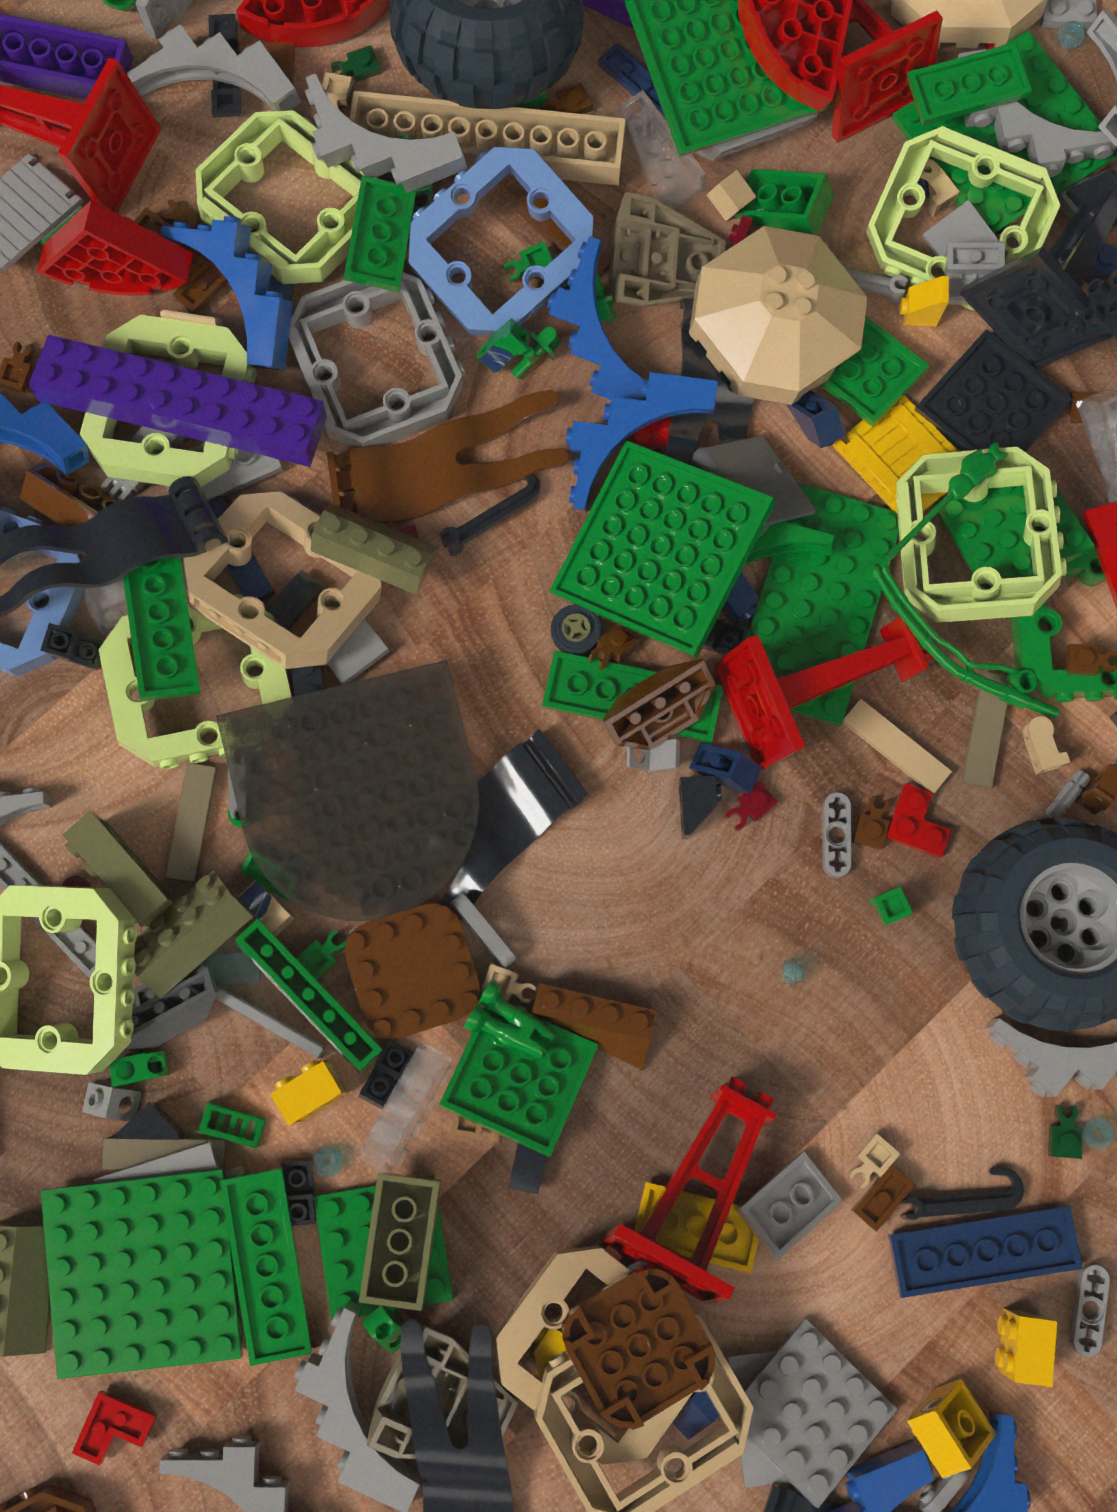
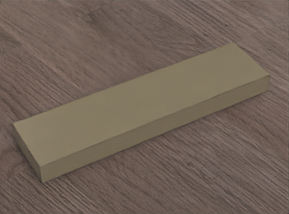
M985 671L981 673V675L993 681L1006 685L1007 676ZM979 688L961 783L991 789L1007 703L1000 701L999 697Z
M190 763L186 765L165 878L197 882L217 774L216 767Z
M104 1138L102 1170H123L210 1141L213 1143L221 1169L225 1168L227 1140Z

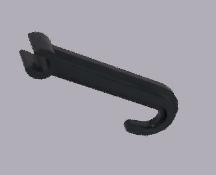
M533 474L522 479L527 482V486L458 528H444L440 533L443 546L445 548L448 547L450 556L459 555L465 543L532 504L540 494L538 478Z
M992 1167L988 1170L990 1175L1005 1176L1010 1180L1011 1187L1008 1191L918 1199L908 1197L904 1198L900 1204H910L912 1212L900 1215V1218L915 1220L920 1217L1009 1210L1015 1208L1021 1202L1024 1195V1186L1021 1178L1015 1171L1006 1167Z

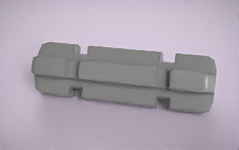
M1078 770L1070 778L1071 781L1066 783L1054 799L1055 802L1051 803L1046 809L1045 813L1050 818L1062 817L1066 813L1065 809L1067 810L1082 792L1083 787L1090 781V776L1087 773Z

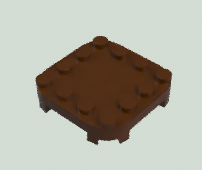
M426 903L368 921L355 928L348 936L345 947L346 962L363 1018L369 1029L377 1037L387 1039L403 1038L457 1021L469 1015L478 1004L480 984L462 923L458 915L448 906L439 903Z
M644 1266L631 1271L578 1303L568 1312L562 1322V1339L567 1354L600 1414L608 1423L619 1428H632L634 1430L643 1427V1423L696 1390L700 1389L702 1391L710 1383L709 1380L715 1369V1357H717L713 1344L708 1339L680 1285L668 1272L658 1266Z

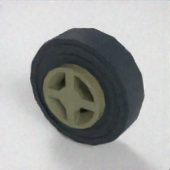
M568 605L560 609L551 623V638L555 646L564 653L578 656L589 653L597 646V640L602 634L601 622L597 614L578 605Z

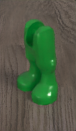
M494 979L488 984L479 1003L474 1007L463 1027L471 1032L483 1030L491 1033L504 1046H511L538 1059H543L547 1051L541 1045L529 1039L531 1034L533 1033L551 1043L556 1038V1033L543 1021L529 1013L526 1008L508 1003L501 996V984ZM485 1009L504 1017L508 1024L498 1021L489 1015Z

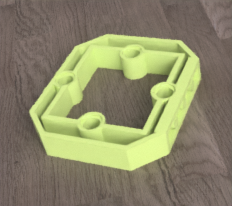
M294 110L255 112L195 169L197 205L201 220L211 227L212 219L223 221L224 216L240 218L241 224L251 227V231L257 229L258 231L250 232L248 253L262 256L261 261L272 264L271 275L282 284L323 282L348 256L360 183L364 174L362 171L357 173L352 159L329 168L323 159L318 160L312 147V143L316 142L312 131L317 130V128L308 117H302ZM281 141L314 165L318 176L332 179L353 196L341 210L325 208L320 211L317 216L318 233L296 255L268 234L265 218L261 214L252 211L243 214L223 198L241 180L250 183L260 180L265 171L263 159Z
M942 126L904 143L866 231L879 267L885 270L884 273L890 277L896 275L905 276L910 280L909 283L914 286L935 279L931 274V269L941 268L945 274V256L930 257L892 241L902 218L916 216L923 206L925 192L918 185V182L930 156L968 171L969 181L975 187L984 188L995 182L1032 197L1020 225L1007 227L998 239V242H1005V265L1010 263L1011 259L1016 260L1042 247L1059 210L1060 203L1046 168ZM985 165L989 167L991 173L983 175L979 173L977 167ZM913 196L917 203L911 206L904 203L903 197ZM1010 237L1015 238L1018 241L1019 247L1010 248L1006 244V239ZM961 305L966 309L975 311L970 305Z
M139 315L107 334L103 348L132 355L134 353L168 357L171 358L173 365L190 369L197 368L199 362L224 366L223 377L252 384L256 380V368L251 364H247V352L228 327ZM85 413L80 431V436L87 444L88 450L108 477L170 486L178 478L191 476L196 478L202 487L230 470L232 460L237 458L239 451L238 449L205 442L203 453L175 449L171 447L168 438L160 433L147 435L142 443L115 440L112 437L117 420L91 413ZM158 450H163L160 454H154Z
M1018 447L999 448L1001 452L1008 453V456L1002 461L995 462V467L998 469L996 475L989 478L986 477L980 484L973 487L964 499L969 502H978L986 497L988 488L1023 485L1027 513L1023 538L1031 548L1034 576L1001 579L997 570L991 567H982L973 573L971 581L929 584L927 556L934 551L936 540L935 526L929 521L901 550L904 594H906L912 605L936 623L1032 616L1057 590L1061 577L1066 576V559L1060 558L1059 549H1063L1062 532H1057L1056 523H1060L1059 506H1054L1053 498L1057 497L1056 480H1051L1050 469ZM983 449L982 453H988L989 449ZM977 450L923 455L896 483V503L900 541L923 519L921 494L948 492L950 479L960 474L962 460ZM1034 527H1042L1045 531H1036ZM923 536L927 538V540L918 541L915 538ZM985 583L991 585L992 588L983 589L979 585Z
M239 594L234 595L239 599L244 598ZM187 604L190 624L193 626L191 631L193 645L199 641L201 632L222 629ZM265 611L264 615L274 621L273 615ZM128 615L121 617L98 649L117 741L121 747L154 767L172 769L177 767L179 762L190 760V763H200L208 760V756L219 754L220 757H229L237 754V750L248 748L249 751L266 748L265 744H270L293 711V701L286 670L250 647L251 654L246 656L240 664L241 678L246 686L252 689H259L265 715L221 724L214 721H204L196 729L149 738L144 712L154 705L155 700L140 702V700L132 698V694L138 690V684L130 650L132 641ZM246 615V616H244V617L254 618L255 616H253V615ZM253 666L263 669L262 674L256 677L249 675L247 672ZM206 733H215L218 736L217 740L212 744L204 743L202 737Z
M9 885L0 895V1066L2 1068L88 1075L104 1071L131 1043V1036L134 1030L132 1006L135 1000L133 977L136 969V962L134 960V949L137 939L136 919L111 888ZM21 916L39 917L42 928L50 933L75 931L80 927L83 919L97 920L95 970L90 977V988L94 993L93 1040L79 1039L76 1028L70 1023L43 1026L37 1031L36 1035L17 1034L19 988L25 986L29 979V969L26 963L20 960Z

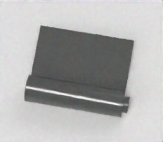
M763 435L707 448L701 447L692 455L691 466L774 497L776 504L758 538L766 532L769 525L812 515L816 511Z

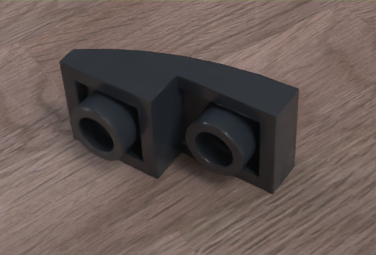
M301 570L277 595L266 611L272 614L275 620L291 630L306 608L310 609L326 586Z
M717 619L702 649L727 655L744 640L752 637L754 632L750 628L723 624L721 620Z
M49 623L40 651L68 662L97 670L100 661L98 649L103 644V641Z
M389 1039L358 1097L385 1111L416 1053Z
M517 1143L508 1188L538 1195L546 1156Z
M313 1157L283 1159L281 1167H283L292 1226L315 1224Z

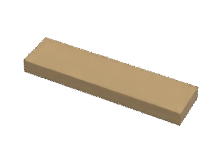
M862 699L857 702L843 719L844 725L925 790L932 792V795L952 772Z

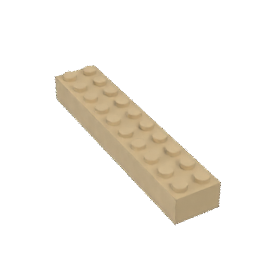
M362 91L353 92L350 120L370 132L398 139L411 134L412 140L434 138L455 132L469 169L476 164V158L483 151L487 150L489 152L494 147L534 149L561 180L619 186L625 118L518 107L474 109L440 99Z

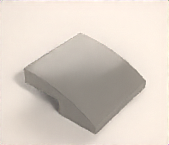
M137 0L135 4L147 35L157 40L169 19L180 23L192 0Z
M1005 242L947 243L945 276H949L948 305H969L959 294L965 285L1005 265Z
M364 619L327 665L343 686H345L390 651Z

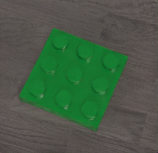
M865 316L861 350L835 367L829 379L820 386L874 427L929 370L930 365Z

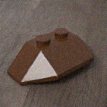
M703 659L666 666L618 696L602 721L615 745L652 750L700 719L708 702L710 692L713 691L716 684Z

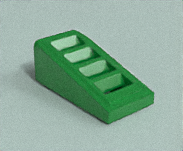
M207 1102L197 1131L257 1149L266 1119ZM218 1111L219 1115L215 1128L211 1129L209 1125L213 1113ZM228 1114L231 1115L227 1131L226 1133L221 1132L225 1116ZM242 1118L243 1121L238 1136L232 1135L237 1119ZM249 1121H252L255 1124L250 1140L244 1137Z

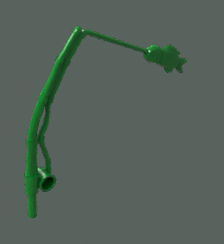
M995 442L990 446L988 453H982V449H979L962 460L960 474L953 476L949 481V494L882 559L880 568L874 567L871 572L890 602L892 609L898 613L918 639L920 645L953 676L960 678L962 682L971 684L999 697V700L1020 709L1028 708L1055 719L1059 715L1057 707L1031 698L1030 694H1028L1037 685L1036 675L1031 670H1018L1005 664L976 663L973 660H968L960 649L940 638L936 631L929 626L910 603L906 594L902 592L887 565L951 499L960 500L966 497L971 489L986 477L989 478L996 475L998 469L995 467V462L1005 459L1008 453L1001 452L999 444ZM933 641L954 653L966 668L959 666L947 657ZM974 669L1007 672L1009 674L1006 677V685L974 672Z

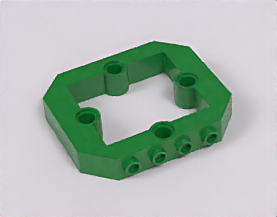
M1095 548L1092 552L1066 563V576L1062 577L1078 576L1081 583L1091 587L1099 585L1106 579ZM1090 564L1096 565L1100 570V574L1093 572ZM1046 601L1032 616L1010 617L1015 668L1018 670L1028 669L1036 675L1037 685L1035 690L1046 699H1056L1058 703L1072 702L1075 700L1074 698H1085L1087 702L1103 700V697L1114 696V700H1117V670L1105 672L1099 668V674L1096 676L1066 675V670H1053L1050 640L1062 628V619L1056 611L1047 609ZM1039 621L1045 622L1049 626V631L1042 630L1039 627ZM1108 662L1111 666H1117L1116 663ZM1102 674L1110 677L1111 685L1104 683Z

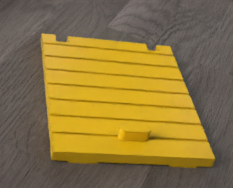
M905 395L874 427L862 420L846 433L847 438L850 440L849 443L845 444L839 438L832 444L838 453L869 484L891 510L896 513V483L923 455L958 452L932 423L915 412L916 406ZM948 492L921 494L922 511L924 512Z

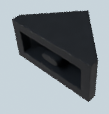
M149 1102L117 1132V1139L180 1140L184 1139V1132L157 1102Z

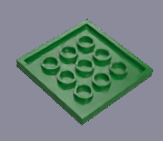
M1023 485L988 488L986 497L978 502H969L964 498L960 500L951 499L936 514L972 573L982 567H991L999 572L1001 579L1034 576L1031 548L1023 538L1027 518ZM1057 489V497H1054L1053 501L1054 506H1059L1060 523H1056L1057 532H1062L1063 549H1059L1060 558H1065L1066 563L1092 552L1094 544ZM1034 527L1036 531H1045L1042 527ZM980 584L983 589L992 588L989 584Z
M485 1009L489 1015L498 1021L508 1024L504 1017ZM538 1018L556 1033V1038L552 1043L541 1039L533 1033L531 1034L529 1039L538 1043L547 1051L543 1059H538L511 1046H504L491 1033L483 1030L472 1032L439 1103V1107L550 1157L598 1048V1044Z
M435 1175L426 1176V1178L435 1179ZM376 1185L314 1196L331 1322L339 1307L344 1309L349 1300L361 1305L357 1317L367 1316L380 1306L359 1302ZM439 1205L425 1305L454 1299ZM387 1306L391 1311L404 1309Z

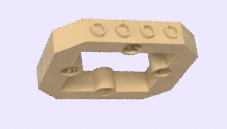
M281 491L240 495L218 518L228 538V542L221 544L219 539H211L205 544L207 552L194 557L184 558V574L189 606L284 669L326 665L380 601L382 585L381 580L312 552V531L321 514L315 511L312 512L303 506L299 500L292 496L289 497ZM266 522L302 544L309 556L323 558L352 577L342 590L328 588L320 593L318 597L317 619L301 638H298L264 615L265 607L258 598L247 596L239 599L213 582L228 564L242 566L250 561L252 557V537ZM328 606H334V607H336L337 609H329V608H327V607H328ZM246 615H253V616H255V617H254V618H247V617H244V616H246Z
M599 1245L555 1251L495 1332L501 1384L534 1411L542 1379L519 1362V1360L544 1326L549 1329H559L562 1327V1322L569 1312L568 1305L564 1299L583 1272L587 1269L606 1285H610L631 1271L638 1269L634 1265L630 1269L620 1262L623 1256L609 1245L605 1250ZM551 1303H557L561 1307L559 1316L554 1319H549L544 1315L545 1308ZM574 1388L562 1396H569L573 1399L569 1411L577 1425L589 1423L600 1431L604 1441V1451L597 1461L602 1465L647 1458L692 1393L644 1422L643 1427L634 1430L632 1428H620L615 1437L581 1411V1401ZM586 1435L580 1439L578 1446L583 1450L591 1449L594 1446L595 1438Z
M696 1311L694 1313L708 1339L713 1344L717 1357H715V1369L709 1380L710 1383L702 1391L698 1389L695 1392L706 1391L724 1425L685 1450L676 1445L664 1447L657 1457L658 1467L617 1494L597 1461L604 1451V1441L600 1431L589 1423L577 1425L561 1397L583 1383L579 1373L565 1351L556 1354L548 1361L550 1365L544 1371L534 1416L587 1512H655L744 1453L754 1407L702 1317ZM586 1435L594 1437L595 1443L591 1449L583 1450L578 1446L582 1437ZM671 1459H681L682 1466L677 1472L667 1471V1465Z

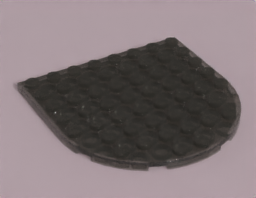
M447 660L216 715L247 846L256 864L270 883L297 905L316 914L343 921L360 922L376 920L421 905L440 891L463 863L475 835L479 811V791Z

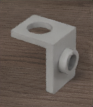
M666 740L652 750L641 749L642 760L640 763L635 760V748L627 747L626 766L628 768L646 772L679 769L680 740Z
M89 1082L82 1112L106 1119L130 1121L137 1114L142 1093ZM128 1096L131 1100V1107L128 1112L122 1114L119 1111V1103L122 1098Z

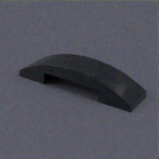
M208 15L209 38L220 32L238 56L240 51L236 15ZM213 80V90H211L213 118L240 116L241 88L233 84Z

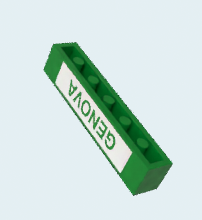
M258 919L235 939L236 945L358 1074L381 1054L382 1049Z

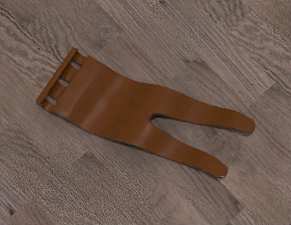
M553 390L527 394L497 409L450 420L403 443L350 448L349 453L344 455H336L333 451L326 452L333 504L379 523L404 522L428 515L465 496L513 484L542 470L562 467L568 461V453L563 448L538 450L520 457L493 463L460 465L457 462L459 453L494 440L531 416L556 407L559 402L558 394ZM350 466L352 468V470L347 472L336 471V468H346ZM355 491V494L352 496L339 495V492Z

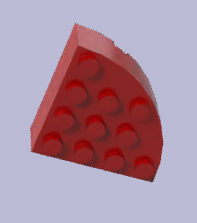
M244 0L236 9L241 30L260 40L290 43L298 48L320 47L341 42L361 33L377 22L390 9L389 0Z
M738 0L739 18L745 39L754 58L766 75L782 91L798 102L821 111L834 97L839 59L842 57L853 0Z
M91 200L44 243L37 273L73 286L74 281L89 285L90 291L128 296L151 295L154 289H162L166 292L186 283L193 253L186 250L182 245L161 237L157 232L134 223L129 217L121 216L109 210L104 204Z

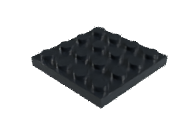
M986 329L919 402L914 410L932 423L942 435L962 451L989 449L993 443L997 442L999 448L1018 447L1026 452L1073 398Z

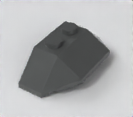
M197 966L161 999L144 983L134 988L135 1000L132 1006L134 1030L131 1036V1043L125 1049L155 1048L207 1020L217 995L211 969L205 966Z

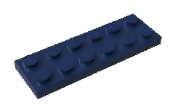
M1067 1205L888 1234L899 1297L901 1298L1083 1269L1071 1208Z

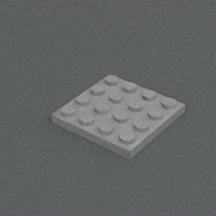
M802 1319L774 1355L744 1388L747 1397L754 1407L747 1439L817 1508L820 1507L897 1411V1408L807 1319Z

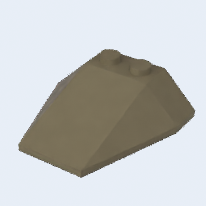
M626 192L612 229L608 284L616 302L646 307L680 302L682 298L694 299L696 282L702 266L725 252L726 241L652 197Z
M424 1325L422 1327L425 1352L438 1389L452 1442L462 1446L468 1442L469 1354L452 1337ZM400 1350L374 1403L367 1446L394 1458L416 1459ZM494 1380L503 1437L518 1402Z

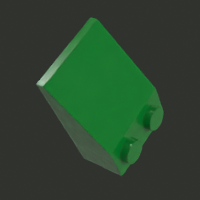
M751 169L746 183L756 197L734 214V217L741 219L742 215L753 218L752 224L760 227L768 226L818 236L834 198V193L826 173Z

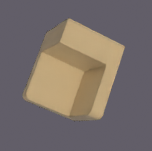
M736 170L715 186L707 194V197L724 220L727 221L751 202L756 195L738 170Z

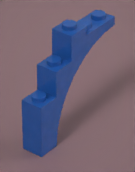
M224 216L223 221L212 219V227L198 225V229H190L189 224L173 222V227L162 226L161 237L186 244L198 250L212 261L228 280L238 299L244 317L247 335V364L285 370L293 302L283 299V293L269 291L272 264L261 261L262 256L248 253L251 227L241 224L240 218Z
M589 236L588 241H583L579 249L578 258L581 259L577 270L573 269L568 280V285L571 286L570 290L558 287L557 293L552 292L547 308L550 309L549 315L579 327L578 332L574 331L568 345V347L572 348L570 354L601 366L600 370H595L589 384V386L593 387L591 393L611 400V397L646 401V397H641L643 378L630 369L617 354L604 331L598 312L596 296L597 265L603 243L599 239Z
M650 372L649 380L643 379L641 397H646V401L611 397V404H605L603 421H608V425L574 421L573 428H568L566 435V445H570V451L581 454L580 458L575 457L573 474L578 475L576 486H571L569 503H574L573 508L578 511L587 510L591 489L601 468L611 454L631 435L651 423L670 416L688 413L714 414L718 381Z
M0 393L1 443L12 444L32 451L52 462L65 475L90 462L87 444L48 403L42 402L37 406L29 408L27 412L21 415L5 396Z
M990 1412L989 1423L997 1435L984 1451L981 1464L971 1485L958 1503L948 1512H1028L1027 1509L1030 1508L1031 1497L1027 1484L1015 1480V1475L1018 1471V1460L1016 1455H1014V1441L1017 1439L1018 1432L1013 1415Z
M912 1441L852 1466L846 1473L849 1481L845 1482L852 1502L829 1512H892L896 1506L914 1491L934 1481L924 1449Z

